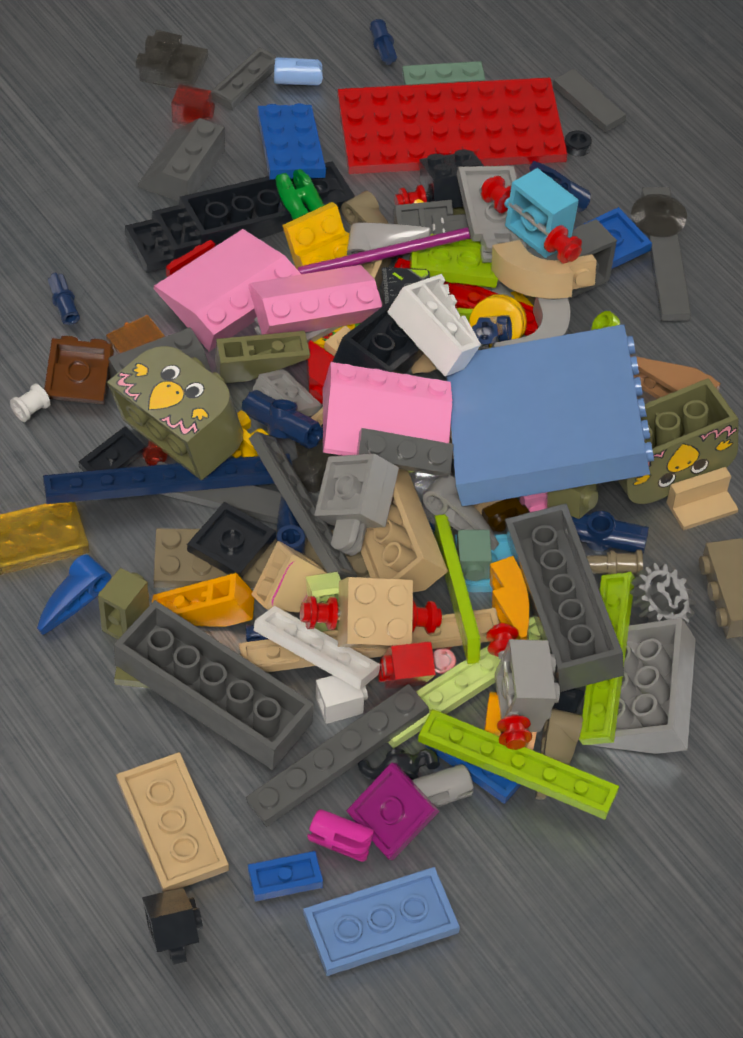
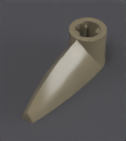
M369 191L360 193L341 206L343 216L350 225L354 223L389 224L380 212L375 196Z
M552 709L550 719L546 720L543 726L540 754L570 765L580 737L583 716ZM535 792V799L542 800L547 797L545 794Z

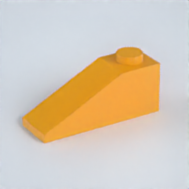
M237 573L154 594L152 603L156 600L194 626L227 627L253 620L255 598L251 595L253 592Z

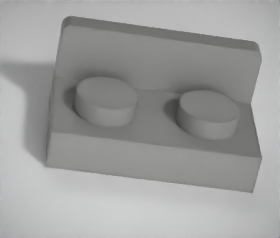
M285 369L259 374L252 391L258 390L275 400L285 399L293 401L298 406L297 411L308 417L315 415L322 407V404Z

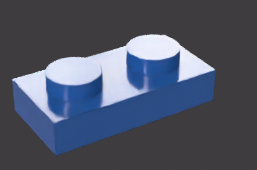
M316 851L248 864V875L255 902L323 888V879Z

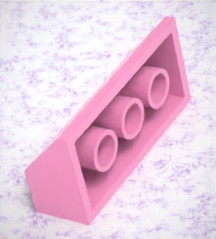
M361 265L252 282L248 285L262 335L295 331L310 332L362 323L383 307L375 279Z

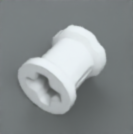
M36 383L30 387L29 392L19 398L14 397L10 400L13 412L22 422L28 421L30 415L39 409H46L51 405L46 391Z

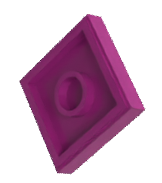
M393 762L346 810L356 823L374 830L372 841L388 860H394L440 812L405 772Z

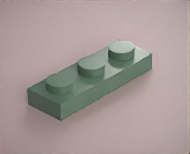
M482 61L402 66L404 85L486 80Z

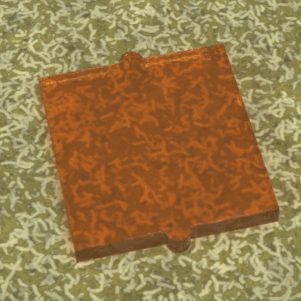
M148 315L131 323L126 322L123 327L106 334V339L118 354L165 337Z

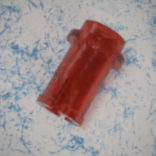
M148 440L147 448L143 451V458L146 464L152 466L157 465L158 461L164 463L167 459V454Z

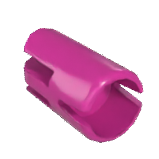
M319 809L310 824L309 830L312 833L307 835L308 840L355 860L366 861L374 830L326 810Z

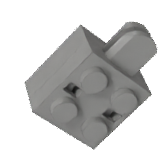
M376 454L328 457L314 516L335 527L331 546L334 549L349 556L356 555L362 549L366 528L386 527L399 467Z

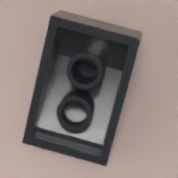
M392 299L342 337L332 362L406 374L424 352L416 346L415 342L397 325L396 321L387 312L395 301Z

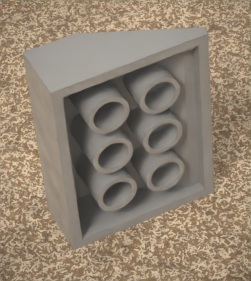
M683 618L629 626L614 743L593 744L591 746L653 754L688 749L696 639Z

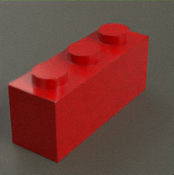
M431 641L391 646L380 659L378 681L384 682L385 690L403 688L407 684L411 687L425 685L436 675Z

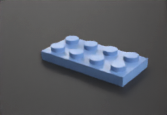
M435 867L303 909V916L326 976L458 934L460 930Z

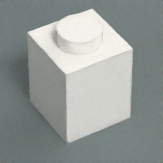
M334 675L316 680L315 697L326 724L363 714L364 700L368 699L366 686L358 690Z

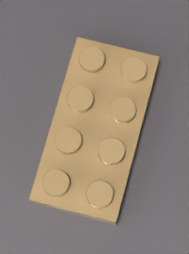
M180 752L116 774L117 783L162 892L186 887L229 871L227 859Z

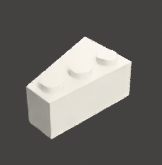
M442 274L404 286L387 312L446 377L465 369L481 346V343L466 316L460 317L455 308L457 300L454 295H448L443 286L445 279Z

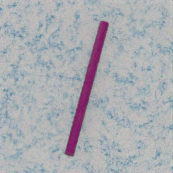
M466 227L300 266L298 271L301 274L356 266L471 239L469 229Z

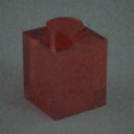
M179 84L171 102L172 122L186 125L199 118L204 120L212 119L215 103L211 102V91Z

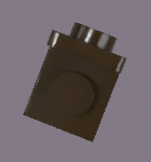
M517 497L504 499L482 509V516L493 532L506 530L505 519L530 513L527 506L521 505Z

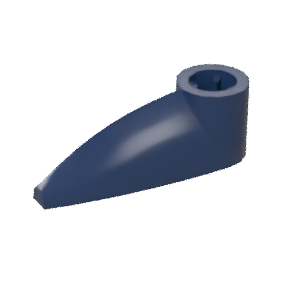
M532 162L529 167L530 171L536 168L540 169L579 200L577 213L587 208L591 199L589 190L570 181L558 171L542 163Z
M281 496L277 518L276 544L277 541L282 542L305 555V533L283 496Z

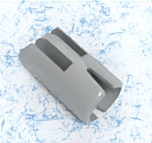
M463 764L412 780L436 808L470 797L474 792L470 791L474 788L468 769Z

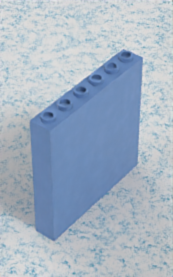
M625 324L477 350L465 369L447 376V381L451 382L452 391L451 433L452 444H454L455 480L462 507L650 475L648 462L654 461L651 442L645 443L644 439H650L648 421H641V417H647L644 398L637 399V396L643 395L640 377H633V375L639 374L637 357H630V354H635L636 352L633 335L626 336Z

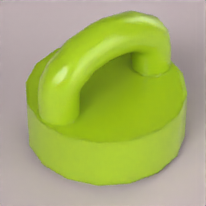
M610 311L601 312L594 319L591 330L620 325V320Z

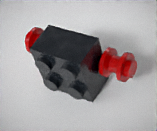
M466 149L457 150L454 154H431L427 158L419 159L421 185H417L414 192H407L404 187L399 188L398 194L394 196L395 205L413 204L415 200L420 199L423 202L452 200V208L464 207L456 175L458 167L484 165L473 151Z

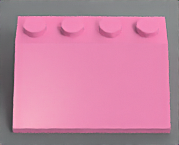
M242 229L154 285L153 289L187 328L191 327L201 344L210 352L216 348V339L230 338L255 322L254 319L257 316L248 286L249 283L301 275V273L285 255Z
M331 362L323 387V453L342 456L357 455L359 431L361 428L449 443L452 412L451 382Z

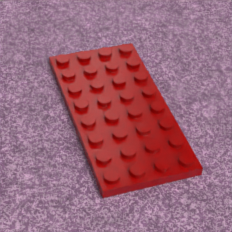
M550 77L338 89L337 91L348 174L420 170L419 159L427 158L431 154H454L455 151L462 149L473 151L484 166L532 164L533 161L539 163L567 161L566 145Z

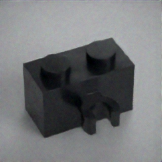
M183 887L142 897L148 930L157 953L168 950L173 965L187 962L184 946L199 943L197 930L203 929L200 910L196 907L194 897L188 898Z

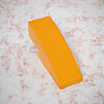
M510 556L490 564V585L493 589L492 608H496L499 623H506L518 629L519 636L515 640H528L529 598L527 587L514 556Z

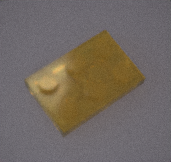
M75 502L45 503L0 514V575L90 553L89 544Z

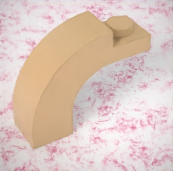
M520 240L492 245L491 270L500 282L521 294L547 299L572 297L573 289L595 285L597 260L592 254L580 256L573 262L562 263L559 260H545L532 255L526 250Z

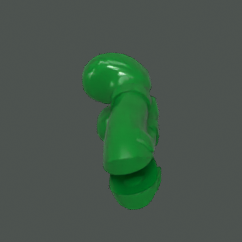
M297 169L293 172L296 189H294L287 173L276 176V186L280 199L293 220L309 213L303 203L307 205L310 212L324 206L311 178L302 169Z

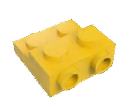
M333 202L282 225L297 270L300 266L347 256L349 233L344 230L338 206Z

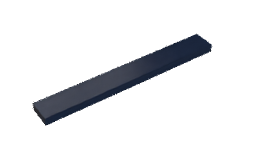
M288 453L285 454L290 464L292 465L290 455ZM259 456L226 459L202 481L179 463L43 475L46 504L274 484Z

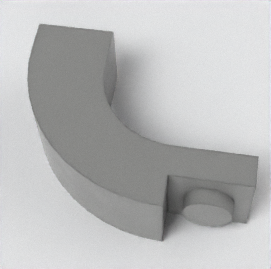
M536 297L533 313L538 329L526 337L493 343L492 348L566 335L571 313L568 298L547 299Z

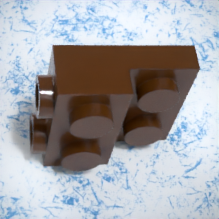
M61 336L60 339L52 338L44 387L49 399L105 405L107 382L110 380L108 358L114 356L112 345L103 339H91L90 342L78 341V338L73 336Z

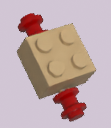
M347 577L339 581L338 602L336 597H329L326 603H317L315 596H308L306 602H302L300 606V621L305 622L307 629H314L316 623H325L328 630H335L338 620V647L389 649L395 645L412 644V633L416 627H424L427 634H433L436 628L441 626L442 612L440 608H437L434 601H428L425 607H416L415 601H413V580Z

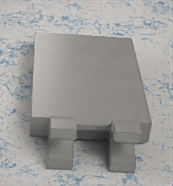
M514 166L458 167L456 175L472 241H481L482 263L492 262V245L520 240L526 248V242L505 226L507 211L499 213L494 209V201L486 203L481 198V187L488 178L501 176L505 180V188L512 186V182L517 180Z

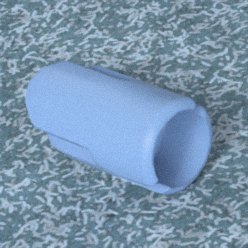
M276 57L274 83L279 85L318 86L322 83L323 79L322 62L318 59Z

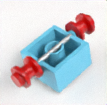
M536 168L513 181L512 186L506 188L505 180L501 176L488 178L481 187L482 200L486 203L494 201V209L499 213L507 211L505 226L544 258L555 252H558L557 258L562 263L573 262L579 257L582 251V240L577 236H572L579 200L552 178Z

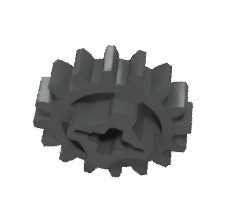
M654 563L636 574L637 577L631 582L635 588L630 591V594L637 597V600L632 604L635 607L641 608L640 618L647 616L649 618L648 623L683 618L686 624L689 622V618L694 615L691 607L695 605V601L689 598L693 591L692 589L685 588L684 584L687 581L685 578L680 580L677 578L676 569L668 572L666 564L658 567Z

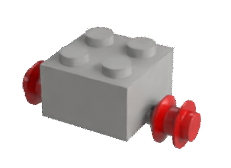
M500 623L494 625L486 633V639L491 642L487 647L488 652L500 659L495 671V681L501 720L497 723V729L503 733L499 736L498 740L501 745L506 746L508 749L517 750L525 747L532 740L531 732H541L546 720H549L551 717L554 703L559 701L560 688L558 683H554L553 673L555 672L556 659L554 654H550L549 641L515 640L519 636L518 629L509 624Z

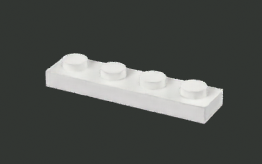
M273 606L255 620L254 631L358 690L362 689L379 675V663L350 647H338V641L316 628L307 629L305 622H301L298 618L276 606Z

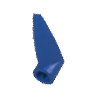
M85 554L78 557L70 566L69 575L58 586L45 605L37 626L38 631L42 635L48 633L94 600L110 581V573L90 555Z

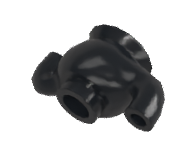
M403 749L391 750L386 754V759L377 768H372L367 760L358 763L361 774L373 781L391 762L396 763L411 780L419 778L417 774L422 766H427L428 769H436L440 766L438 755L432 749H422L414 755L405 753Z

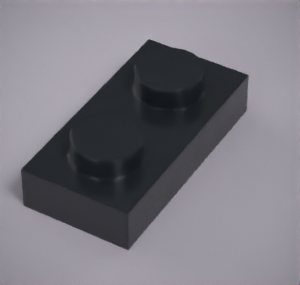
M124 426L78 461L79 468L83 472L125 468L146 452V446Z

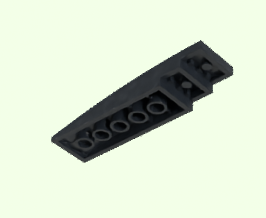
M326 162L325 178H311L324 205L333 202L338 206V209H341L342 204L355 197L334 162ZM269 176L180 196L179 205L152 211V219L125 225V235L147 273L166 268L174 259L184 256L196 246L202 245L209 240H212L216 247L242 229L256 238L262 239L284 231L282 225L293 221L280 199L276 179H269ZM291 179L294 189H296L294 180ZM303 203L305 208H307L308 212L310 213L307 205Z

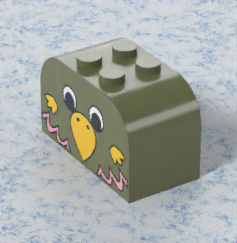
M160 346L149 349L140 354L107 382L123 421L201 481L230 457L242 442L243 429L224 379L217 372L211 373L205 369L202 362L196 357L190 358L177 348Z
M709 378L645 404L647 417H641V421H648L650 439H644L645 443L651 442L654 461L648 462L650 475L617 481L632 502L648 504L667 497L671 484L723 467L727 468L733 462L738 452L739 418Z

